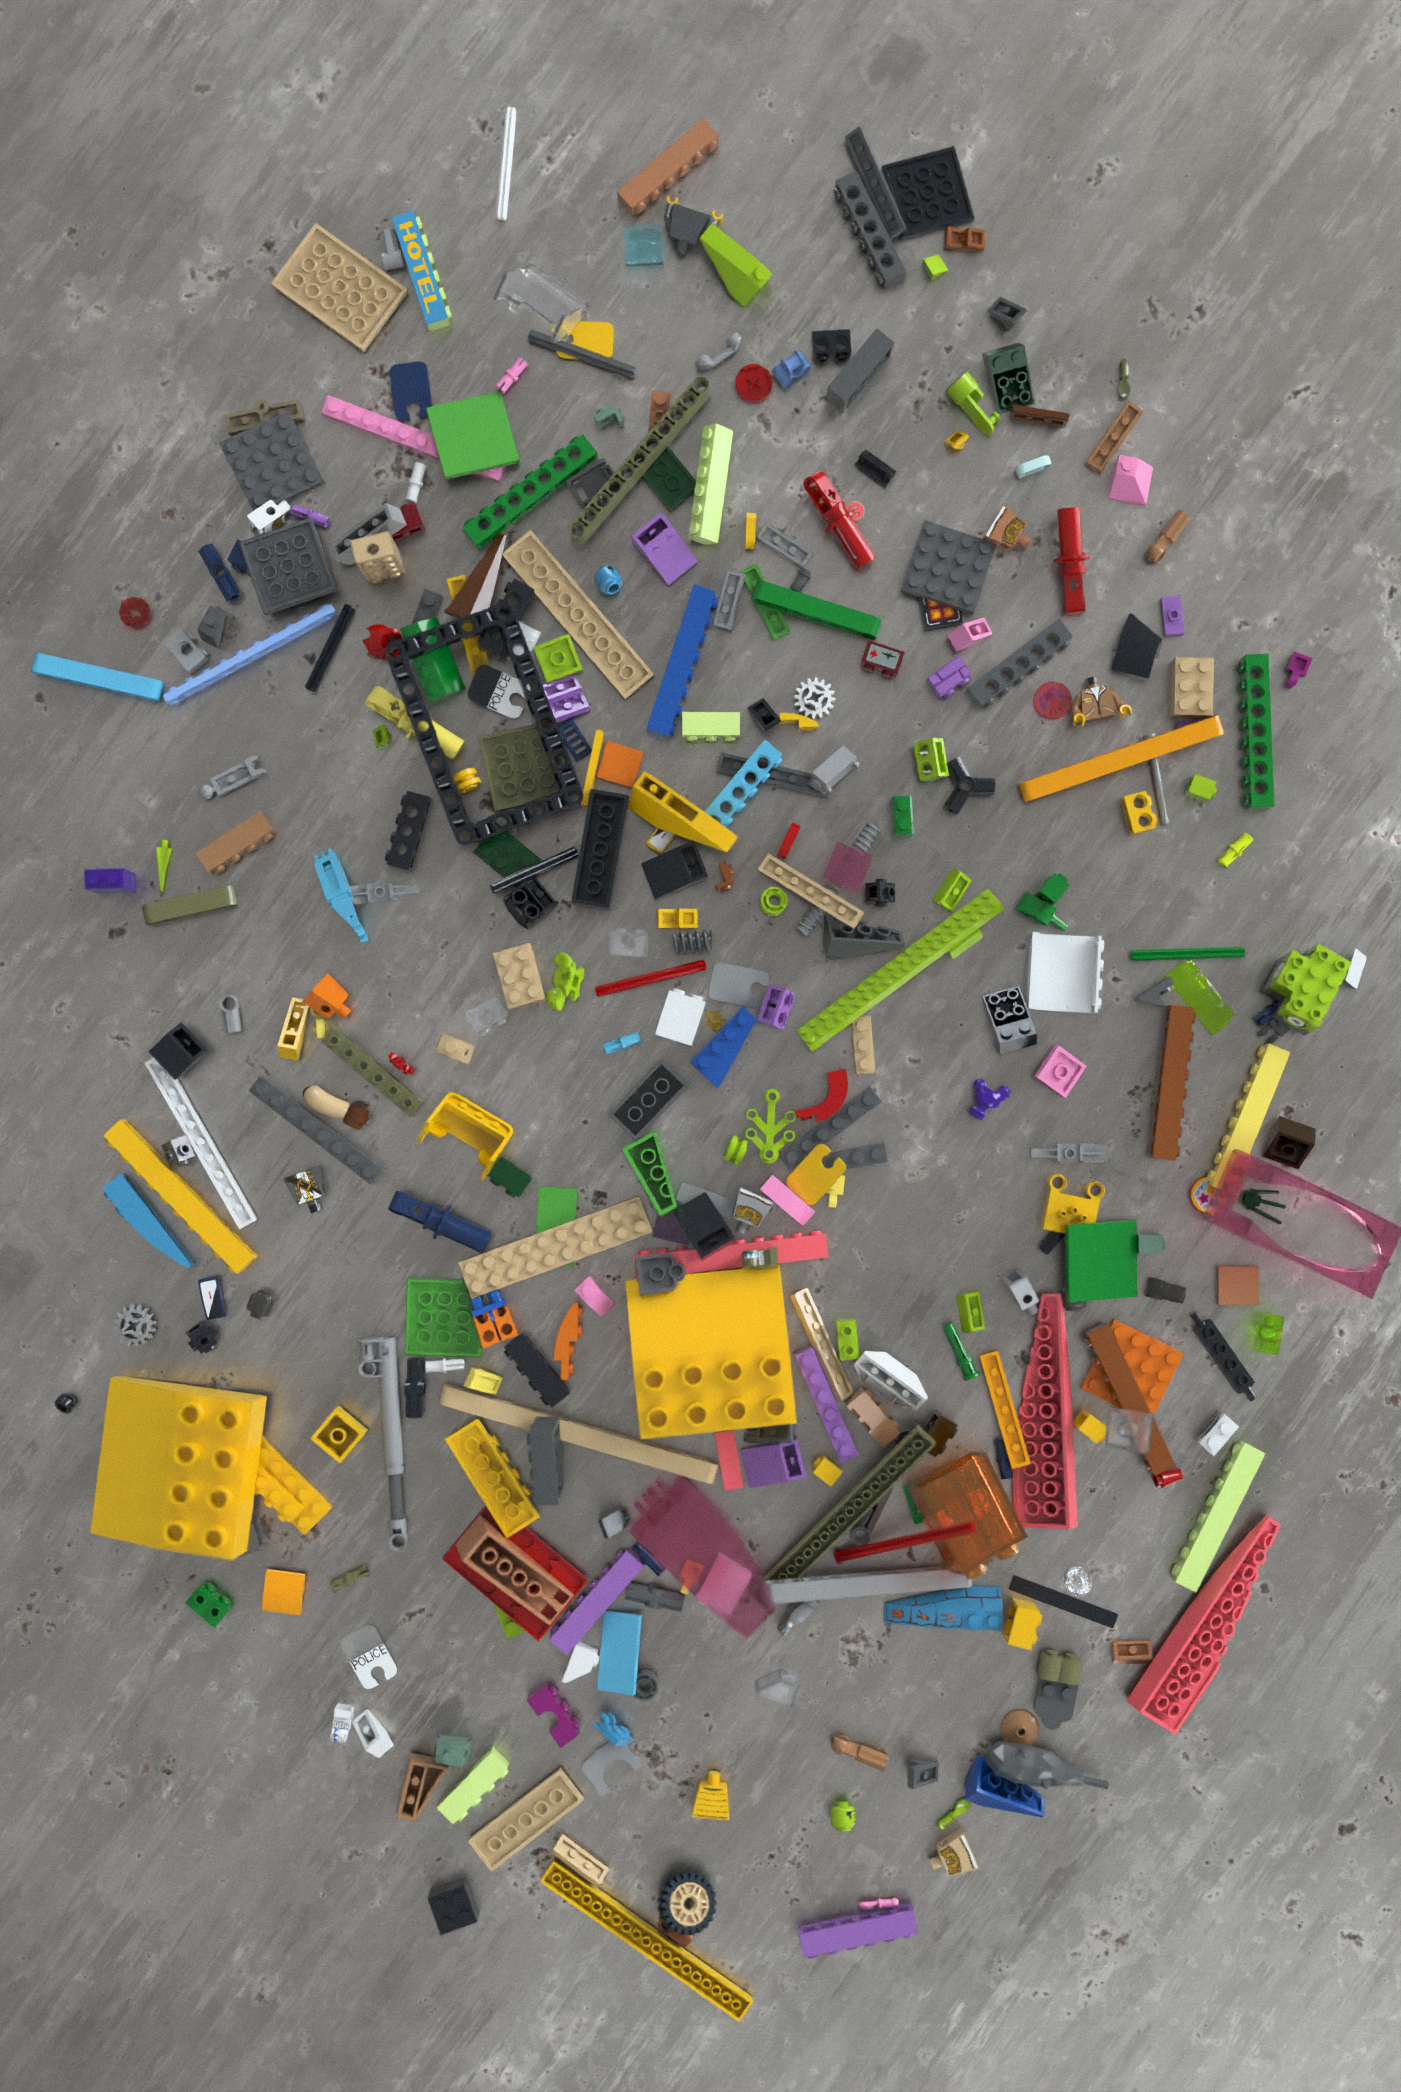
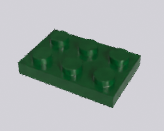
M668 446L642 475L670 511L691 495L696 486L694 477ZM642 458L637 463H642L644 459Z
M508 831L483 840L473 851L476 856L503 878L542 861Z

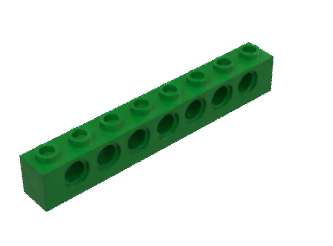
M583 434L580 437H574L566 448L557 450L553 458L544 460L539 465L540 468L535 472L531 471L526 474L522 482L513 484L509 488V492L505 495H499L494 500L495 503L489 507L485 506L480 510L478 516L472 517L464 523L465 526L462 527L464 533L478 550L565 484V480L579 473L598 458L597 451ZM572 453L579 454L577 459H571L569 456ZM559 464L564 466V469L561 471L554 469ZM542 476L549 477V480L545 483L539 481ZM527 488L534 489L532 494L524 493ZM513 499L519 500L516 506H511L509 503ZM497 511L504 512V515L500 518L494 516ZM487 522L489 526L487 529H480V524Z
M1246 654L1239 660L1238 664L1239 672L1242 674V679L1239 681V689L1242 691L1240 709L1243 710L1241 728L1244 729L1241 745L1244 748L1245 754L1242 756V765L1245 767L1243 785L1246 786L1243 801L1247 810L1270 809L1274 807L1269 654ZM1250 671H1254L1257 674V679L1251 678ZM1251 690H1255L1258 693V698L1251 696ZM1252 709H1256L1258 711V717H1254L1252 715ZM1252 728L1259 730V736L1253 735ZM1253 747L1259 748L1260 755L1253 753ZM1254 766H1258L1261 769L1260 775L1254 772ZM1255 785L1261 787V794L1255 792Z

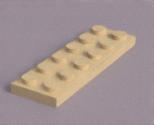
M560 1767L471 1836L468 1842L492 1872L584 1801V1797Z

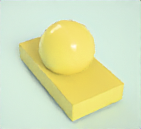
M471 1368L464 1386L496 1395L503 1377L486 1372L480 1368Z

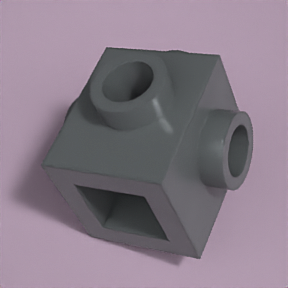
M187 1135L175 1138L161 1145L165 1159L170 1167L178 1164V1167L190 1163L189 1159L195 1156L194 1149Z

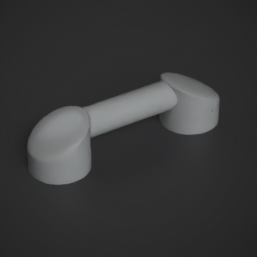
M739 333L731 335L726 341L729 347L714 358L710 359L707 354L700 357L695 363L699 370L712 369L735 353L742 339Z

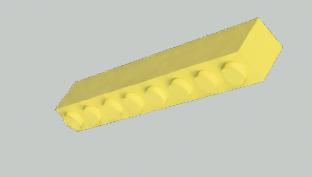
M1270 1043L1264 1044V1046L1259 1048L1257 1053L1258 1061L1256 1064H1253L1250 1070L1251 1078L1243 1087L1244 1095L1242 1100L1239 1099L1235 1108L1237 1112L1235 1117H1232L1228 1127L1230 1130L1228 1135L1223 1137L1221 1152H1218L1214 1159L1215 1167L1207 1176L1208 1186L1228 1195L1234 1194L1291 1052Z

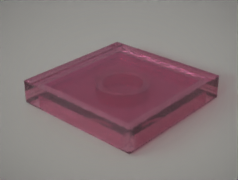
M837 842L823 878L859 892L873 855Z

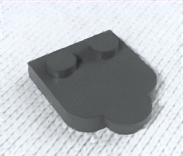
M668 1253L635 1257L640 1296L673 1292L678 1282L682 1281L686 1275L684 1266L680 1263H675L674 1257Z
M1039 1678L1034 1710L1042 1718L1046 1728L1050 1730L1057 1729L1062 1722H1067L1072 1718L1078 1684L1070 1685Z

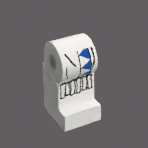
M337 1704L334 1709L331 1742L347 1744L355 1706Z

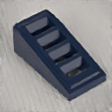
M573 718L558 726L565 745L576 761L592 752ZM572 726L573 729L565 734L563 733V730ZM576 732L577 736L568 741L567 737ZM578 739L581 740L579 744L575 745L574 747L571 746V744L577 741ZM584 745L585 749L576 754L575 750Z

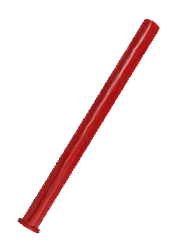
M970 1521L840 1550L838 1548L834 1551V1558L837 1564H842L843 1561L976 1532V1524Z

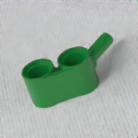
M1025 892L1016 907L1019 912L1028 917L1033 915L1032 918L1045 926L1051 922L1062 931H1065L1068 927L1066 923L1055 916L1056 907L1040 900L1029 892Z

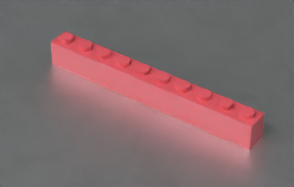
M821 1230L810 1231V1235L802 1236L800 1232L790 1234L791 1237L783 1238V1235H773L769 1240H764V1237L752 1238V1242L738 1239L733 1244L728 1245L703 1261L694 1248L687 1249V1246H677L676 1250L668 1251V1248H659L656 1253H649V1250L637 1251L638 1255H634L636 1279H638L636 1256L663 1253L672 1255L675 1263L682 1264L686 1274L743 1267L742 1252L769 1249L770 1247H777L778 1263L828 1258L826 1234H821Z

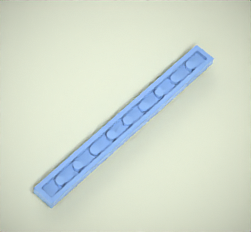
M325 604L319 607L318 611L312 615L309 613L301 617V621L295 624L290 623L284 627V630L269 634L266 640L254 642L251 644V648L236 652L231 659L221 660L217 663L216 667L201 671L200 675L196 678H188L183 682V685L168 689L163 697L169 705H173L338 614L332 604Z

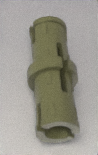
M366 1565L352 1572L347 1571L344 1573V1576L330 1581V1587L338 1584L332 1591L336 1593L347 1586L352 1587L355 1585V1582L369 1577V1570L361 1574V1572L368 1569Z

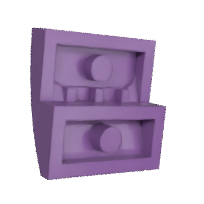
M575 674L543 685L556 722L590 711Z

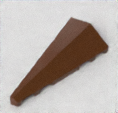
M497 535L496 540L487 549L486 554L464 582L459 593L455 595L452 603L446 608L445 614L459 619L490 607L507 535Z

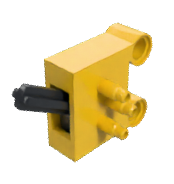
M1051 1174L1047 1178L1048 1191L1040 1228L1053 1232L1039 1248L1044 1254L1048 1255L1065 1236V1224L1096 1222L1100 1198L1105 1193L1104 1186L1101 1183L1095 1181L1088 1182L1084 1187L1085 1195L1088 1198L1060 1193L1067 1185L1066 1178L1063 1175ZM1059 1177L1061 1185L1055 1188L1052 1185V1181L1054 1178ZM1096 1185L1099 1191L1093 1196L1090 1193V1188Z

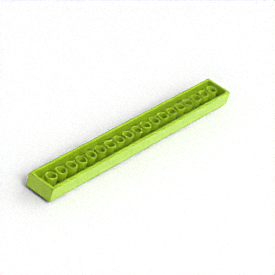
M987 888L796 1030L799 1037L813 1052L1003 911L1002 903Z

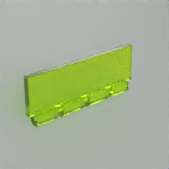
M1193 960L1186 964L1183 961L1165 976L1166 978H1172L1174 981L1173 987L1189 1007L1194 1008L1196 1016L1213 1036L1231 1022L1229 1018L1235 1013L1227 1003L1222 1007L1219 1006L1224 999L1215 988L1210 992L1207 991L1212 984L1203 973L1198 977L1195 976L1200 969Z

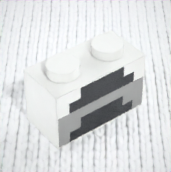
M1218 1411L1194 1440L1208 1453L1215 1456L1239 1426L1224 1413Z

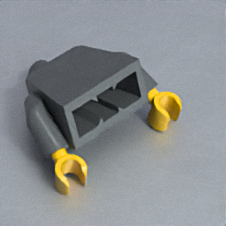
M667 196L664 221L670 236L678 239L675 251L686 254L689 243L695 245L701 243L699 239L711 223L715 226L720 224L723 214L720 217H716V210H713L712 215H708L678 205V197H676L674 202H670V196Z

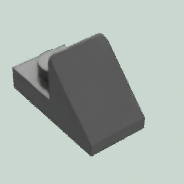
M999 297L987 310L991 317L1003 322L1008 332L1027 312L1026 308L1002 297Z
M1168 977L1134 999L1137 1002L1162 1008L1166 1007L1158 993L1163 995L1170 991V986L1174 984V981L1171 977Z
M909 1760L908 1787L916 1789L938 1782L939 1762Z

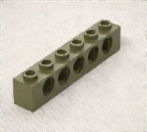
M333 1027L321 1041L409 1117H412L423 1105L424 1101L338 1028Z

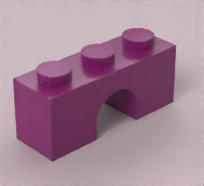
M546 1682L528 1695L527 1702L537 1716L546 1711L556 1714L558 1721L550 1727L549 1733L558 1746L562 1748L580 1734L581 1725L577 1718H572L568 1712L570 1711L568 1705L564 1701H560L556 1688Z

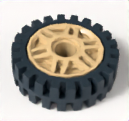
M681 1873L670 1877L668 1882L663 1884V1889L659 1892L660 1898L657 1899L659 1906H657L660 1912L659 1916L664 1921V1925L671 1931L682 1935H694L702 1932L704 1928L709 1926L708 1923L712 1922L714 1919L712 1916L716 1913L715 1905H717V1901L714 1899L716 1894L712 1891L713 1887L702 1876L694 1873ZM688 1898L690 1906L688 1909H685L684 1901Z

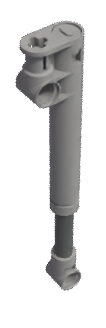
M396 1338L358 1339L357 1343L360 1344L361 1349L359 1374L364 1378L379 1377L384 1470L389 1479L391 1518L389 1519V1547L393 1551L398 1552L405 1548L409 1538L407 1535L406 1517H403L401 1473H404V1465L402 1464L403 1448ZM366 1363L372 1365V1373H367L364 1370ZM394 1538H402L403 1544L397 1545L394 1542Z

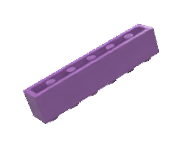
M812 1345L795 1352L794 1355L840 1463L858 1456Z
M628 1548L624 1551L620 1550L614 1556V1563L611 1566L607 1565L601 1571V1578L598 1581L596 1579L593 1580L588 1587V1593L586 1595L581 1594L575 1602L577 1604L573 1610L568 1609L562 1617L564 1619L560 1625L556 1623L550 1630L549 1640L566 1655L643 1568L644 1564Z
M912 1903L798 1927L804 1958H816L824 1953L835 1954L838 1950H854L857 1946H873L876 1942H892L895 1938H910L914 1934H918Z

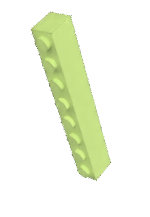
M1241 1440L1234 1445L1232 1449L1233 1455L1230 1461L1228 1460L1223 1467L1224 1473L1221 1478L1217 1479L1214 1486L1215 1491L1213 1495L1208 1497L1206 1501L1207 1507L1204 1513L1202 1512L1199 1515L1198 1525L1195 1530L1191 1531L1189 1535L1190 1541L1187 1547L1182 1549L1180 1553L1181 1559L1171 1572V1578L1176 1583L1194 1592H1197L1265 1456L1264 1452Z

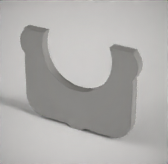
M608 1741L602 1747H598L595 1753L583 1762V1773L596 1787V1791L600 1796L604 1797L611 1791L603 1780V1771L610 1762L615 1760L625 1761L632 1766L634 1771L642 1766L641 1759L634 1755L627 1745L614 1746Z

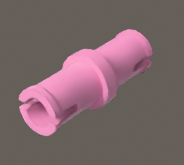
M518 357L513 365L504 371L505 374L499 382L495 384L497 390L501 388L500 392L502 394H505L506 390L513 382L518 380L520 373L528 366L525 360L520 365L523 358Z

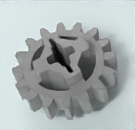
M132 1304L129 1306V1309L127 1307L122 1308L123 1313H117L119 1319L113 1320L117 1324L113 1330H118L115 1336L122 1337L121 1343L128 1341L127 1346H132L133 1342L135 1347L140 1346V1341L142 1344L147 1343L146 1338H153L150 1332L156 1331V1328L152 1327V1325L157 1323V1321L151 1320L154 1314H148L149 1308L142 1310V1305H138L135 1308V1305ZM135 1313H138L143 1317H137ZM135 1322H140L136 1328L129 1330ZM128 1333H129V1334H133L134 1337H137V1338H132V1337L128 1336L127 1334H128Z

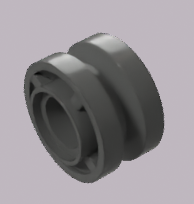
M642 1669L637 1671L636 1693L634 1697L641 1701L650 1700L657 1693L658 1679L652 1671ZM643 1681H646L650 1684V1686L646 1689H643L639 1686V1684Z

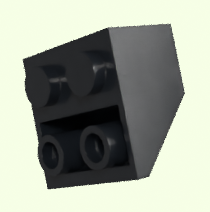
M181 1022L169 1031L149 1053L176 1080L199 1062L208 1050Z

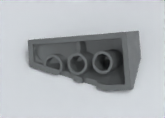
M829 914L824 916L823 946L826 957L847 958L904 947L905 942L901 931L883 926L875 928L866 925L867 922L860 921L852 929Z

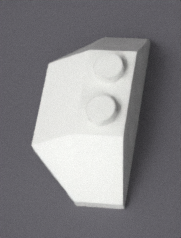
M865 1351L854 1363L860 1383L892 1407L917 1411L928 1398L917 1375L886 1352Z

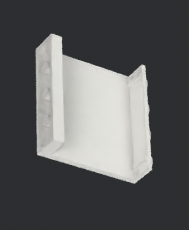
M1031 932L1029 937L1026 993L1028 1010L1098 1013V1009H1101L1099 990H1102L1100 971H1103L1101 952L1104 951V941H1102V936H1071Z

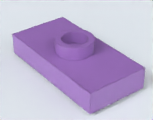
M1181 595L1162 597L1160 601L1164 636L1183 635L1185 632Z

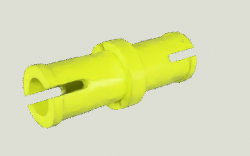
M1244 832L1234 844L1228 846L1229 849L1218 859V862L1227 868L1234 859L1242 855L1245 848L1253 842V838Z

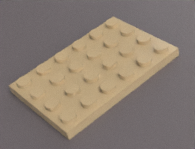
M316 223L271 283L273 288L363 352L366 351L409 292L406 287Z

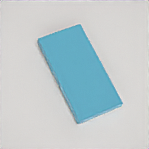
M609 1610L604 1612L597 1690L635 1695L642 1615Z

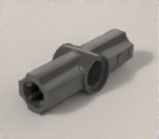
M633 1582L628 1584L625 1600L643 1603L649 1608H665L679 1612L682 1611L685 1594L667 1591L661 1586H645Z

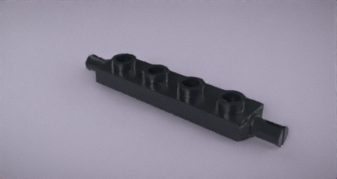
M1198 1311L1191 1314L1190 1316L1197 1324L1193 1331L1238 1394L1245 1393L1250 1401L1255 1400L1257 1396L1251 1389L1255 1381L1211 1319L1203 1320Z

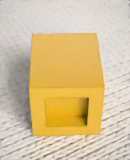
M824 1454L821 1458L818 1456L812 1464L814 1467L812 1472L831 1487L843 1472L841 1467Z

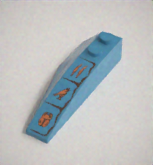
M971 1586L967 1588L944 1589L933 1593L919 1594V1596L887 1601L884 1602V1623L945 1629L1002 1631L1003 1606L1001 1587Z

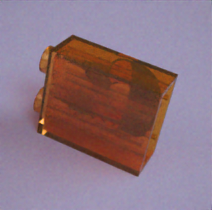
M971 1451L908 1487L928 1530L970 1521L976 1524L975 1533L935 1541L949 1572L960 1575L965 1574L967 1579L976 1578L988 1570L985 1564L986 1561L996 1555L999 1560H1005L1014 1556L1020 1551L1017 1543L1028 1537L985 1452Z

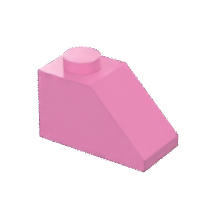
M985 618L964 623L947 635L951 645L956 651H959L990 637L993 633Z
M590 1275L575 1288V1292L601 1317L616 1304Z

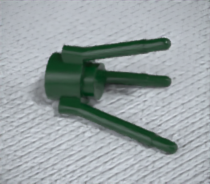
M1250 1188V1191H1245L1242 1205H1245L1246 1209L1252 1210L1277 1224H1282L1280 1220L1255 1207H1259L1260 1203L1285 1209L1286 1205L1261 1199V1195H1258L1279 1194V1191L1256 1190Z

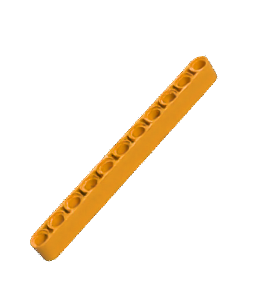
M1219 715L1021 782L1019 787L1024 802L1034 800L1222 735L1224 731Z

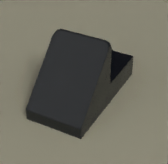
M764 698L747 707L749 713L758 723L762 733L781 722V719Z

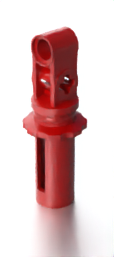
M818 471L805 478L803 482L804 489L821 513L822 519H825L828 523V527L824 531L826 533L831 530L833 531L856 569H860L875 559L874 552L852 519L856 511L848 512L846 510V504L840 499L837 491L828 480L827 475L822 471Z
M1068 507L1057 510L1060 558L1054 559V563L1060 564L1061 571H1059V575L1064 576L1066 615L1086 613L1082 574L1087 573L1086 568H1084V561L1090 559V555H1084L1085 553H1083L1080 507ZM1075 580V582L1079 584V586H1077L1073 591V589L1069 587V585H1071L1072 581Z

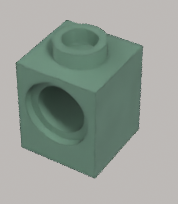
M1137 1234V1254H1162V1249H1165V1239L1162 1238V1234Z

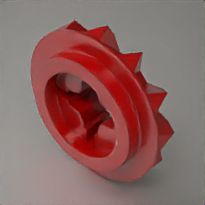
M396 1053L388 1055L390 1058L389 1062L405 1075H412L415 1072L414 1068Z

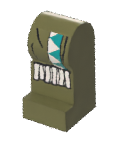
M777 1247L742 1252L743 1269L761 1270L778 1268Z

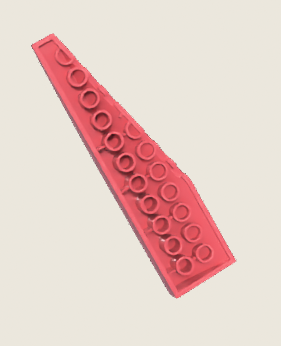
M1268 1515L1240 1542L1208 1580L1126 1700L1140 1713L1175 1735L1218 1672L1221 1665L1219 1660L1222 1655L1226 1654L1228 1649L1226 1647L1228 1639L1233 1637L1235 1633L1234 1625L1236 1621H1240L1252 1593L1250 1590L1252 1583L1257 1582L1259 1577L1257 1574L1258 1569L1266 1561L1267 1548L1272 1547L1281 1526Z

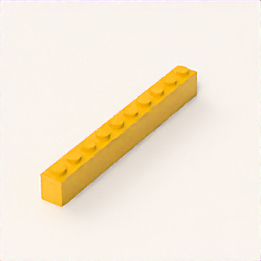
M120 1119L103 1135L107 1139L105 1141L107 1145L112 1149L115 1148L120 1153L119 1157L124 1162H129L133 1166L132 1170L139 1177L143 1176L146 1179V1185L151 1190H156L160 1194L159 1198L165 1204L169 1203L173 1207V1213L179 1218L182 1217L187 1222L186 1226L191 1231H196L200 1235V1241L206 1246L209 1244L213 1249L212 1253L218 1259L222 1258L227 1263L226 1267L232 1273L236 1272L237 1274L241 1273L258 1257L125 1119Z

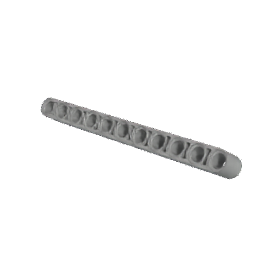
M950 1565L770 1580L764 1582L765 1603L779 1604L967 1588L972 1586L971 1565Z

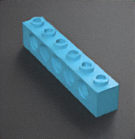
M764 740L711 803L705 813L711 817H716L719 823L727 828L733 821L731 817L735 811L739 813L746 805L743 801L748 796L750 798L753 797L758 791L756 788L760 781L764 783L770 776L768 771L772 767L776 769L783 761L780 758L783 754L768 741ZM761 757L766 758L769 762L765 769H761L757 765V761ZM749 772L756 775V781L752 784L745 781V775ZM740 787L743 789L744 794L741 798L733 796L734 788ZM723 802L730 803L731 811L729 813L721 811L720 806Z

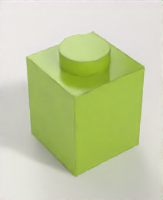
M1194 774L1189 780L1185 795L1207 802L1214 798L1217 792L1215 787L1217 782Z

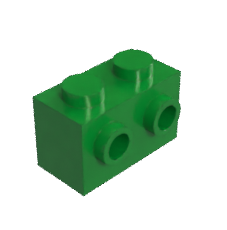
M205 1581L198 1586L185 1602L186 1605L213 1628L233 1607L228 1597L225 1595L221 1596L213 1584L206 1583Z

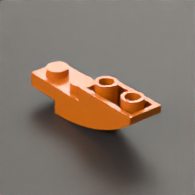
M575 1301L567 1312L556 1338L554 1360L561 1361V1380H569L570 1375H573L574 1366L570 1363V1356H574V1344H571V1341L577 1342L578 1337H582V1325H579V1317L583 1315V1306H579V1301Z

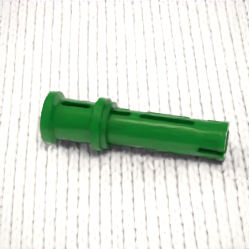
M954 1322L943 1326L942 1328L958 1359L956 1364L960 1366L965 1376L963 1378L964 1381L979 1376L980 1372L976 1370L972 1362L973 1357L968 1355Z

